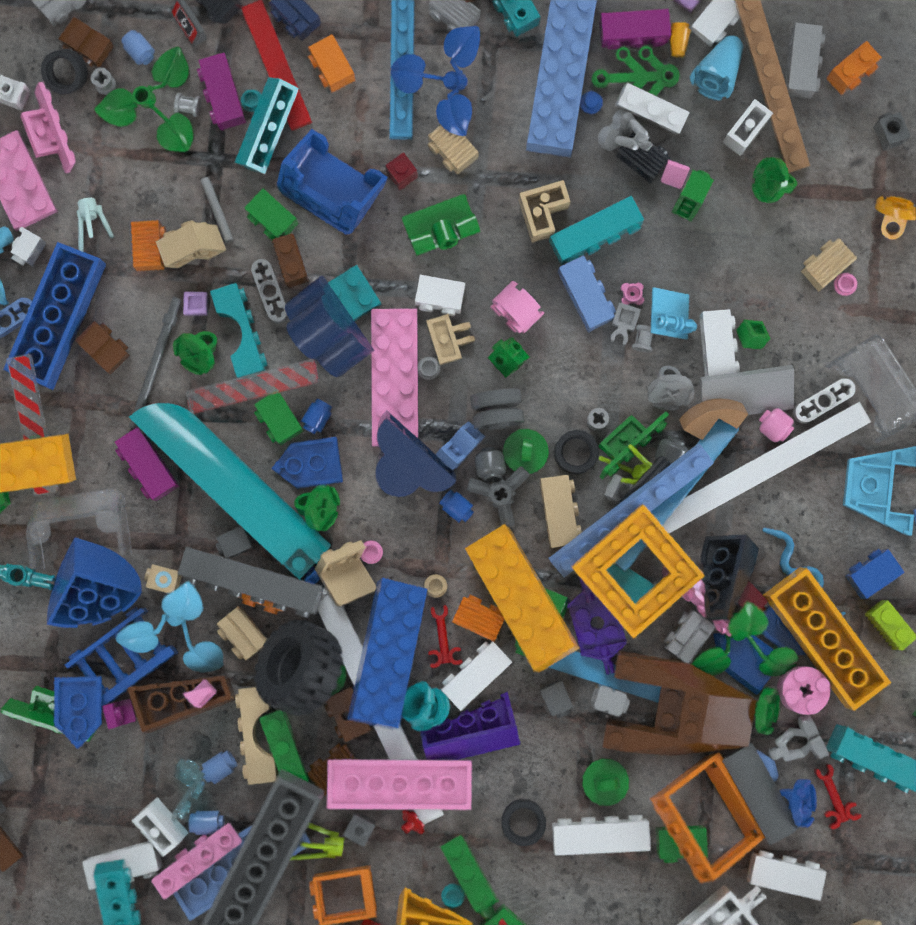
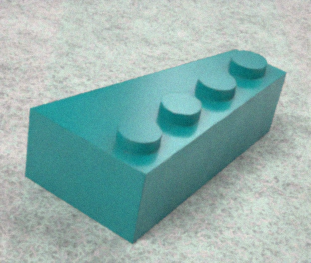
M839 724L835 725L826 745L827 751L831 752V758L842 763L846 759L853 763L852 768L865 773L866 769L874 772L873 778L887 783V780L896 783L895 788L907 794L909 790L916 792V760L902 753H897L888 746L872 741L873 739L857 733L853 729Z

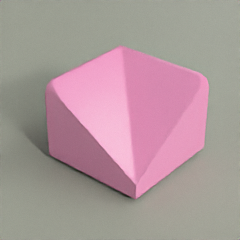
M204 679L193 691L183 695L194 707L201 708L217 693V690Z

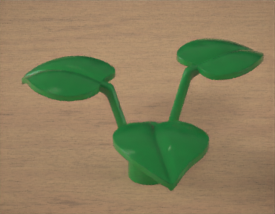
M177 46L163 53L156 60L152 68L153 79L162 84L149 85L148 87L138 86L134 89L133 94L123 88L115 89L108 93L94 109L108 123L125 127L135 121L136 111L134 108H137L138 105L143 108H151L165 121L157 129L159 144L169 151L187 152L191 148L194 139V131L190 120L180 113H175L168 119L155 106L156 95L153 93V90L165 88L166 84L171 88H178L187 81L189 65L182 49Z
M747 601L739 613H732L729 619L728 631L731 636L729 637L725 634V650L723 651L720 647L708 649L692 663L694 667L711 675L720 674L731 664V659L727 656L730 653L731 638L735 641H741L746 637L764 660L759 665V669L767 676L785 674L797 665L798 656L793 649L788 647L777 648L771 651L768 656L764 655L751 635L761 634L767 628L768 620L757 606Z

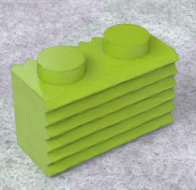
M888 600L879 601L865 613V617L871 620V624H874V628L880 631L879 635H883V639H886L885 642H889L888 646H892V650H904L916 640L914 631Z

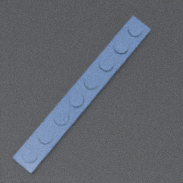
M698 443L549 557V560L560 574L566 577L574 571L571 567L641 504H644L651 512L714 462Z

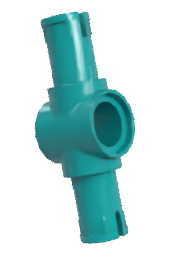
M0 564V579L3 582L13 586H26L30 588L37 586L49 590L53 588L54 584L47 581L55 582V575L38 573L35 569L24 565ZM21 569L23 571V579L18 582L15 579V573Z

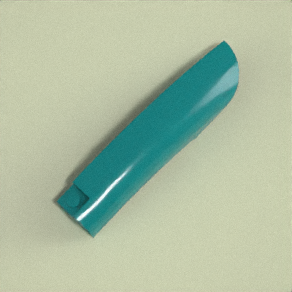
M155 403L142 407L129 416L192 480L299 580L320 560V556L330 548L331 544L316 530L310 529L305 519L189 410L175 404Z

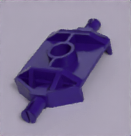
M580 578L582 591L567 605L580 646L581 656L601 660L605 668V674L610 675V671L611 674L615 673L612 662L613 656L627 643L623 626ZM595 616L601 617L604 620L603 627H593L591 619Z

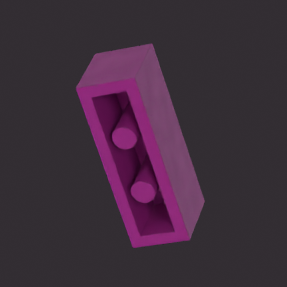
M669 9L601 13L600 16L601 48L607 47L609 50L619 49L621 46L640 48L643 45L649 44L659 47L668 43L671 37Z
M225 52L198 60L200 68L197 69L200 82L205 81L207 89L203 90L206 102H211L213 110L209 111L213 124H218L220 131L245 124V116Z
M136 427L115 441L118 447L115 449L116 453L122 461L126 460L130 465V468H128L129 473L134 480L139 479L143 485L140 489L147 499L151 498L157 502L179 487V484L149 438L139 427Z

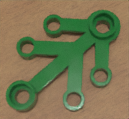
M644 46L638 52L639 58L643 61L647 60L657 71L647 72L630 55L628 48L621 47L616 51V58L624 62L634 73L608 74L607 71L599 69L592 74L591 82L596 88H604L608 83L634 82L633 86L641 89L648 81H657L648 92L656 96L664 87L676 85L679 81L680 73L676 66L661 63L653 55L652 49L649 46ZM643 49H647L649 51V56L647 58L642 56ZM621 50H624L627 53V57L625 59L619 57V52ZM667 71H670L672 73L671 80H667L665 78V73ZM599 74H602L605 77V81L603 83H599L597 81V76Z

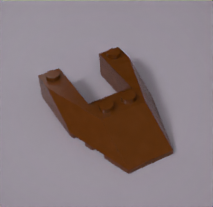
M619 650L614 678L661 687L655 727L608 719L602 748L631 753L677 756L749 747L757 701L755 698L718 680L716 677L705 673L690 663Z

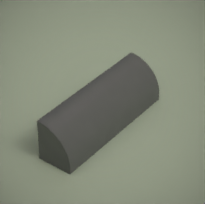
M752 742L749 743V747L738 748L722 760L770 845L786 838L799 828L795 824L788 805Z

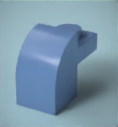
M468 421L435 455L440 458L445 466L454 470L474 451L485 436L479 430L474 429V426Z

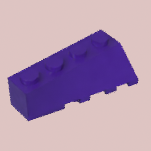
M508 692L501 694L500 698L493 702L488 700L481 703L482 707L471 712L469 710L461 712L460 716L453 720L446 719L440 725L431 727L429 730L420 731L426 759L459 760L521 745Z

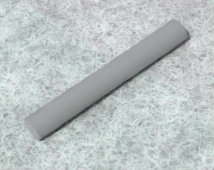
M205 177L200 180L223 239L225 243H229L234 239L210 179Z

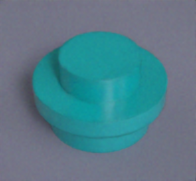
M254 89L245 91L241 96L242 107L248 112H255L261 93Z
M451 883L443 888L441 899L447 907L457 908L464 902L465 893L460 885Z

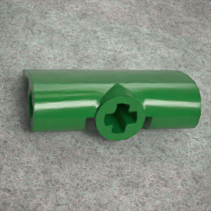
M465 194L402 217L416 256L438 248L441 250L450 249L457 245L459 240L481 232L478 221L470 209Z

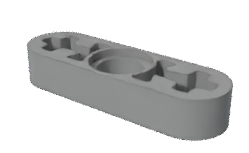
M258 259L252 264L251 272L267 315L272 322L283 323L288 318L285 311L286 303L275 273L267 260ZM260 265H263L264 268L268 267L265 270L268 278L266 281L263 280L260 273H256ZM272 285L276 287V294L273 297H266L264 295L266 286ZM276 301L279 309H284V311L281 312L280 318H277L276 315H272V313L275 312V309L272 303L267 305L268 302Z

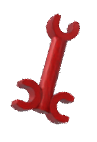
M446 605L443 606L444 613L440 616L436 615L435 608L431 607V615L436 619L440 652L437 650L428 652V655L435 654L438 656V662L430 664L432 668L445 663L455 665L462 663V660H454L452 657L454 652L461 651L460 647H454L449 651L445 617L448 614Z
M825 764L828 770L827 774L822 775L818 768L814 769V773L817 778L823 780L835 808V811H826L824 817L834 816L835 822L828 826L830 829H837L841 823L849 819L859 820L862 816L859 813L850 814V809L857 805L855 802L850 801L843 806L832 779L834 769L830 764Z

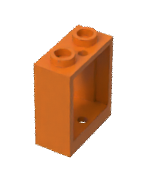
M370 865L314 874L313 881H309L311 896L315 895L316 905H313V915L315 920L319 919V925H330L377 917L378 912ZM360 875L365 908L326 915L322 881Z

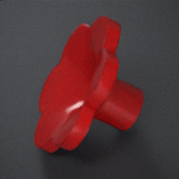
M404 809L402 817L405 823L401 826V829L406 834L411 830L423 834V828L425 827L423 822L419 820L413 811Z

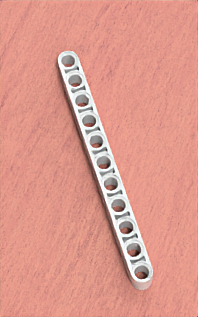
M860 402L852 405L685 497L664 523V529L671 533L867 425L871 420Z
M324 587L318 612L327 630L338 639L342 649V654L340 655L343 657V664L355 685L363 646L344 606H337L326 587ZM399 724V729L395 730L374 726L390 760H418L401 724ZM414 809L419 820L424 825L444 815L442 809Z

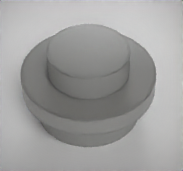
M425 357L418 363V373L423 379L432 380L439 375L440 364L433 357Z

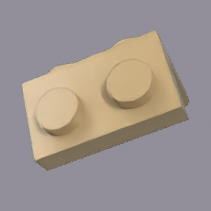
M361 540L355 543L348 542L335 551L328 550L320 556V560L315 568L334 603L339 607L372 594L376 590L375 583L360 560L366 548Z

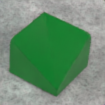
M744 319L736 330L743 348L762 349L770 340L763 321Z

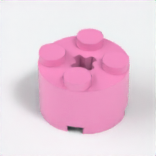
M511 281L492 300L493 304L490 308L499 317L502 315L508 320L506 325L514 333H525L544 315V312L538 311L541 307L525 289L522 288L519 291L515 288L518 284Z
M796 666L781 675L777 684L782 704L787 709L800 714L810 715L818 713L825 707L830 697V682L819 670L811 667ZM801 686L807 689L806 694L800 691Z

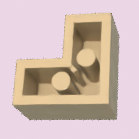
M564 180L519 194V204L532 243L550 238L555 233V227L550 214L569 209L570 198Z
M192 220L181 224L180 229L166 232L163 234V238L156 241L165 267L179 268L194 259L209 260L226 251L217 225L207 224L206 222L195 223Z

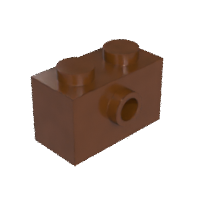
M353 686L331 696L326 701L327 704L324 705L330 718L334 717L337 723L334 726L339 739L344 738L345 743L372 730L371 725L347 720L354 690Z

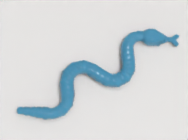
M763 528V532L783 539L786 542L779 565L783 573L787 576L798 569L789 566V560L795 546L792 537L781 530ZM811 566L802 567L808 568L823 588L824 579L822 573L817 568Z

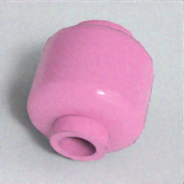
M779 408L774 409L772 412L767 410L759 419L762 422L759 428L760 432L774 443L784 442L795 429L792 426L793 419Z

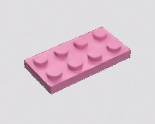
M18 130L0 138V201L15 231H19L20 227L25 228L58 212Z

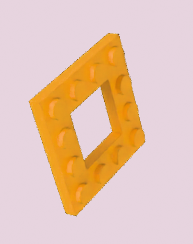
M641 504L571 566L632 638L640 634L705 576L644 504ZM641 539L670 573L634 603L606 569Z

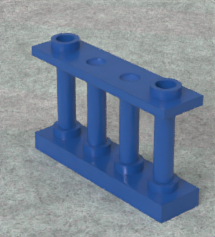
M136 607L126 614V620L83 652L79 649L68 657L70 661L65 664L67 669L77 665L85 677H92L96 675L85 659L96 651L114 675L117 685L109 690L108 687L105 688L102 684V706L112 703L128 691L127 687L135 686L178 653L173 645L166 647L158 640V645L153 649L155 656L147 661L146 659L143 660L139 653L122 646L135 664L134 668L136 671L128 676L127 673H123L104 647V644L112 638H116L117 634L125 627L136 622H145L142 616L148 612L146 608L138 609Z

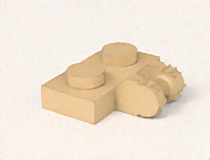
M448 314L426 321L440 365L462 359L458 346H464L475 341L474 336H466L456 340L454 334L471 328L470 322L452 326Z

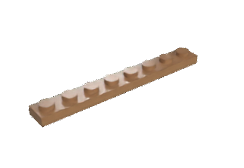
M734 0L766 107L773 112L770 120L782 159L788 168V173L809 167L808 156L761 1Z

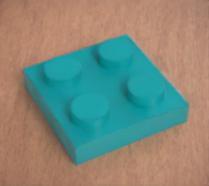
M357 265L328 282L354 321L369 313L371 309L381 305L380 300Z

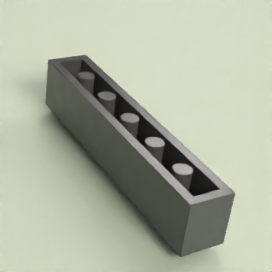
M188 547L185 548L177 573L184 576L183 581H189L196 585L198 580L206 582V588L216 591L223 587L229 589L228 594L240 598L242 593L251 596L250 601L264 604L265 600L274 602L272 607L286 611L287 607L296 609L295 614L308 618L310 613L316 615L324 587Z

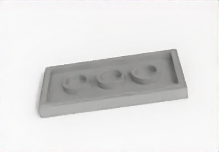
M792 365L700 377L701 402L720 398L735 400L744 405L748 415L765 413L767 410L772 412L776 408L781 410L794 409V368Z

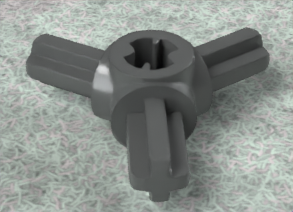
M521 466L506 480L502 478L499 482L493 481L492 484L471 478L467 490L488 497L487 501H491L493 507L498 509L501 525L505 524L508 527H512L515 525L511 504L514 503L513 496L517 494L515 490L530 475ZM501 487L505 488V493L507 492L508 496L503 497L502 500L497 499L498 495H495V490L499 491Z

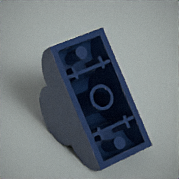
M324 276L318 277L285 304V311L290 319L286 327L293 343L305 356L312 360H317L332 376L341 377L374 352V349Z
M386 410L379 420L377 430V442L381 451L376 461L375 476L379 487L385 493L396 497L407 496L413 493L419 486L432 492H440L450 488L456 482L455 471L445 466L428 446Z

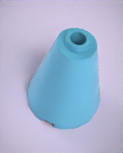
M733 35L725 36L693 69L690 81L693 86L696 84L699 87L698 92L714 100H721L726 96L727 98L730 97L734 90L744 49L741 39Z

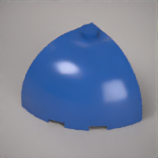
M74 537L61 563L52 588L47 611V625L64 628H78L79 624L88 623L97 625L111 620V616L120 611L125 612L142 593L141 580L137 572L129 562L114 551Z

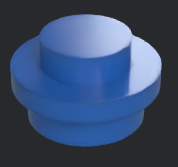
M594 91L584 93L580 100V107L587 114L597 113L603 104L602 97Z

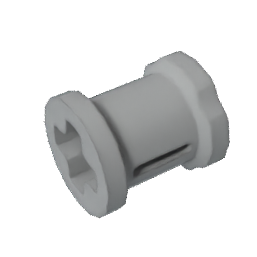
M97 68L91 74V81L99 93L107 95L115 90L116 82L111 73L105 68Z
M177 93L174 102V112L193 114V117H198L201 109V97L191 98Z
M636 325L637 335L632 349L640 352H652L651 342L653 333H651V327Z
M602 408L593 409L587 416V425L593 431H601L609 422V415ZM594 416H602L601 423H593Z

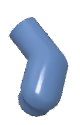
M756 750L773 781H777L779 774L775 761L759 750Z

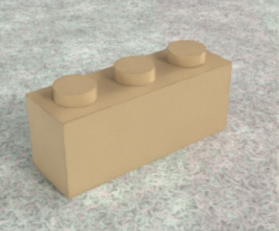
M569 475L541 478L540 487L550 549L564 547L582 533L581 526H576L575 516H579L577 502L573 503L572 493H575L573 479L569 480Z

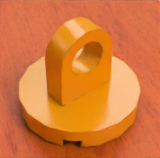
M881 196L877 199L875 208L884 214L881 226L882 234L888 239H897L904 233L907 220H916V207L913 206L914 203L904 198L890 196L883 200L884 197ZM890 222H896L899 224L900 229L897 232H889L886 226Z

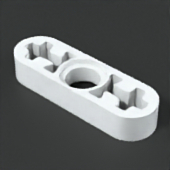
M840 379L801 402L793 410L795 420L803 424L808 423L851 398L855 393L854 383L849 379ZM840 384L848 386L847 395L842 393L835 397L833 393L841 388ZM820 395L829 397L830 405L828 407L819 405L818 398ZM812 405L815 409L807 414L808 419L806 416H800L801 407L807 409Z

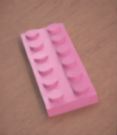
M371 309V346L374 349V352L371 353L372 447H379L377 442L378 423L386 410L418 437L417 309Z
M328 759L327 809L471 810L472 761Z

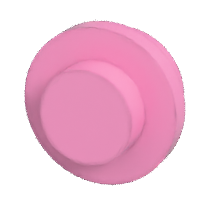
M842 273L834 280V289L842 296L851 295L857 288V280L850 273Z
M376 541L364 543L366 548L361 559L368 564L377 563L383 555L381 545Z

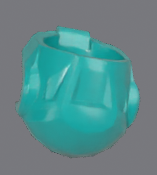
M422 681L407 688L401 715L411 724L414 730H429L431 727L440 725L445 721L449 714V699L441 689L431 688L427 682Z

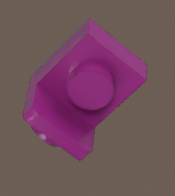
M131 699L102 706L108 729L137 720Z

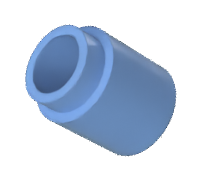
M132 30L124 35L121 40L123 48L138 65H147L153 60L155 50L141 33Z
M227 750L224 753H218L202 764L203 770L201 774L208 783L212 781L216 784L234 772V768L238 764L233 755Z
M196 811V813H191L189 816V832L195 833V835H212L225 825L224 815H220V811Z

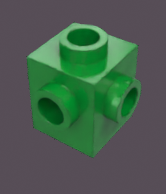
M513 337L506 341L499 340L492 347L493 352L488 357L494 367L505 378L517 371L530 358Z

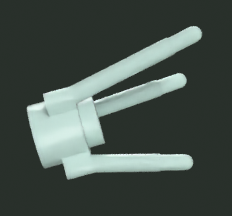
M94 198L79 200L77 202L79 208L77 210L78 248L83 252V220L86 221L89 238H93L91 220L96 219L97 215H99L109 237L113 238L114 234L103 214L102 206L97 205Z

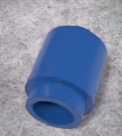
M316 398L315 402L310 404L301 420L304 423L303 428L313 434L316 431L321 433L332 414L330 411L333 407Z
M452 490L439 503L443 507L442 510L458 523L462 520L466 523L474 513L471 510L474 505L461 494Z

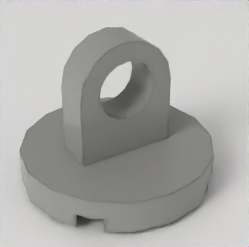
M664 366L659 370L657 379L649 385L647 393L649 402H652L655 408L667 411L677 410L683 404L684 406L688 405L693 400L695 392L692 381L685 376H681L678 369L672 366Z

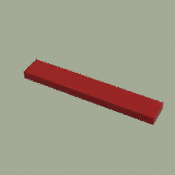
M258 0L243 6L241 10L269 77L282 79L298 88L263 1ZM299 89L287 117L291 131L312 124Z

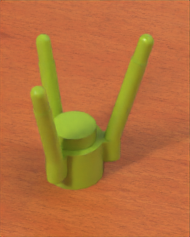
M630 444L628 448L643 464L636 465L633 469L622 464L619 466L621 470L632 474L634 479L621 478V482L634 485L653 463L649 462ZM599 456L598 458L600 461H603L607 464H609L612 461L603 456Z
M309 822L307 828L330 836V838L325 837L324 844L302 842L301 846L323 849V853L294 855L290 860L335 859V856L342 857L344 837H338L339 832L330 831Z

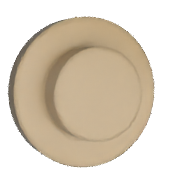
M431 575L426 579L424 588L428 589L427 594L430 597L438 598L445 594L447 582L441 575Z

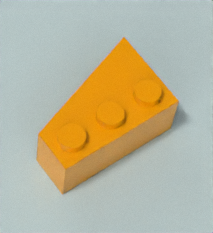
M406 887L399 895L396 925H472L471 921L446 908L438 907L431 903V900L419 897Z

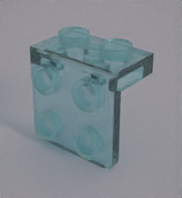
M181 758L175 767L174 777L190 787L173 811L171 820L175 823L179 818L181 820L185 818L192 804L190 801L193 798L195 800L199 798L206 784L203 782L205 774L190 759L185 761Z

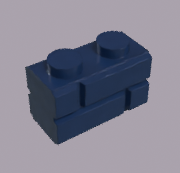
M270 0L269 2L270 14L277 22L282 21L286 25L285 29L292 38L297 36L303 41L321 24L320 16L304 0Z

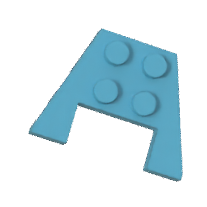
M916 446L848 459L843 506L906 536H912L914 515L890 512L895 465L916 467Z

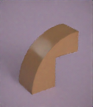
M722 398L711 399L690 408L681 416L679 421L683 430L703 440L718 419L738 428L748 413L744 405L738 401Z

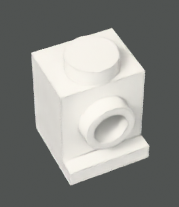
M1 75L0 103L22 111L31 90L25 83Z
M20 227L19 231L22 234L12 244L11 253L13 256L11 259L21 265H24L26 262L33 266L45 247L46 242L25 228Z

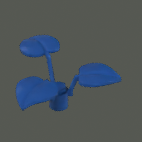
M478 26L455 28L447 34L444 40V52L448 57L452 58L450 64L455 71L447 72L444 77L423 73L425 61L420 56L414 54H407L398 58L393 63L390 72L397 88L409 94L415 93L421 88L423 84L422 77L443 81L444 86L452 91L447 95L448 100H442L438 103L436 109L437 119L444 129L458 136L467 135L468 125L472 116L471 102L464 95L458 94L459 91L466 88L468 82L466 75L458 66L465 68L474 61L480 42Z

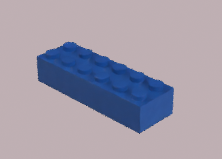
M57 242L4 366V371L10 373L9 366H11L35 384L54 390L106 264L100 258ZM22 356L29 358L31 370L14 358Z
M385 578L377 581L347 720L390 730L399 729L428 589Z

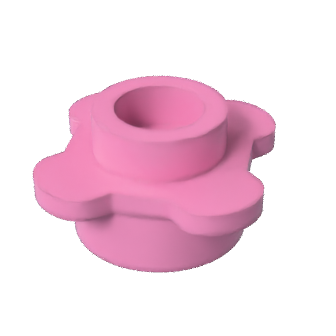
M624 283L621 286L623 291L621 302L626 305L632 303L641 305L644 302L642 297L643 285L641 283Z

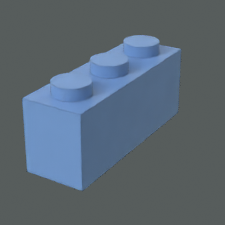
M583 255L559 267L558 274L587 331L590 332L613 321L616 310L612 302L606 300L603 294L605 293V288L602 282L595 279L593 264L590 260L586 261Z

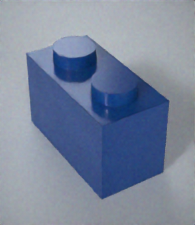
M878 548L867 556L869 560L863 564L858 562L849 568L850 573L845 577L860 599H868L905 573L889 549L880 550Z

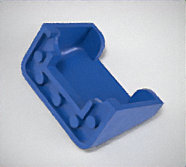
M311 129L282 161L277 180L278 190L284 196L340 232L348 235L352 234L385 186L388 177L375 169H369L364 175L328 153L329 144L326 137Z

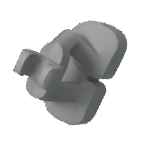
M619 109L614 114L611 125L605 126L598 135L599 145L607 151H612L619 145L633 150H637L640 147L642 150L648 151L653 145L647 141L648 131L635 119L632 112L625 109ZM631 130L636 134L633 138L625 137Z
M805 714L798 717L800 729L790 727L775 740L776 746L768 750L770 758L777 760L782 757L785 762L803 758L810 752L818 759L828 756L829 753L812 717ZM794 736H804L807 738V744L800 749L788 750L786 747L787 743Z

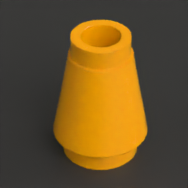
M671 23L670 45L672 57H685L691 33L689 23Z

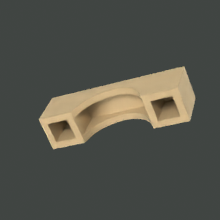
M256 687L238 689L239 694H235L236 707L240 708L241 717L238 718L239 732H243L244 740L240 741L241 755H245L246 765H243V777L248 779V785L275 782L279 772L273 755L265 751L259 745L256 738L257 722L272 706L261 700Z

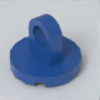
M798 779L793 789L779 790L781 795L789 801V809L798 827H810L814 821V817H811L812 811L815 812L817 796L813 784H810L811 781L809 779Z

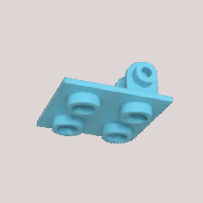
M653 287L651 333L687 340L688 333H692L697 329V323L692 319H688L689 294Z

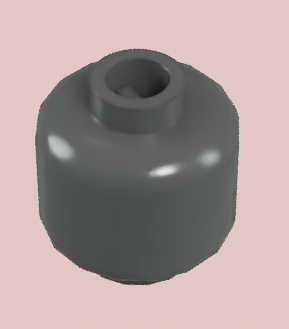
M673 436L662 439L655 453V459L657 460L660 456H664L672 464L689 451L685 446L686 442Z
M485 447L475 456L476 473L480 479L488 483L497 482L502 479V476L506 473L504 454L501 451L495 450L494 447Z

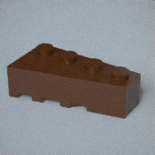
M226 676L127 687L143 733L154 732L235 700V693L230 678ZM205 679L217 690V693L201 708L194 707L183 694L193 691Z

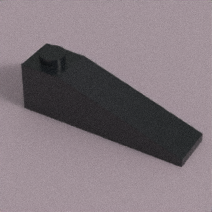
M747 534L705 536L700 557L705 575L702 581L705 583L704 605L707 620L730 619L754 571L759 548Z

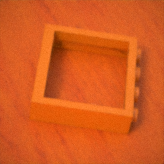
M720 752L705 756L650 798L656 813L660 815L667 827L668 833L675 840L681 855L687 860L693 875L700 883L713 881L765 838L722 761L723 757ZM704 769L745 836L711 865L669 798L671 794Z

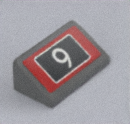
M174 0L170 12L191 46L195 47L207 40L204 29L186 1Z

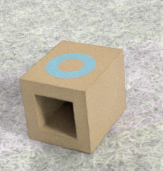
M152 564L151 568H148L144 581L147 582V588L170 593L179 588L182 575L177 574V570Z

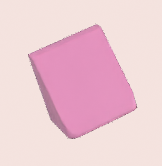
M668 160L661 182L681 189L690 168Z

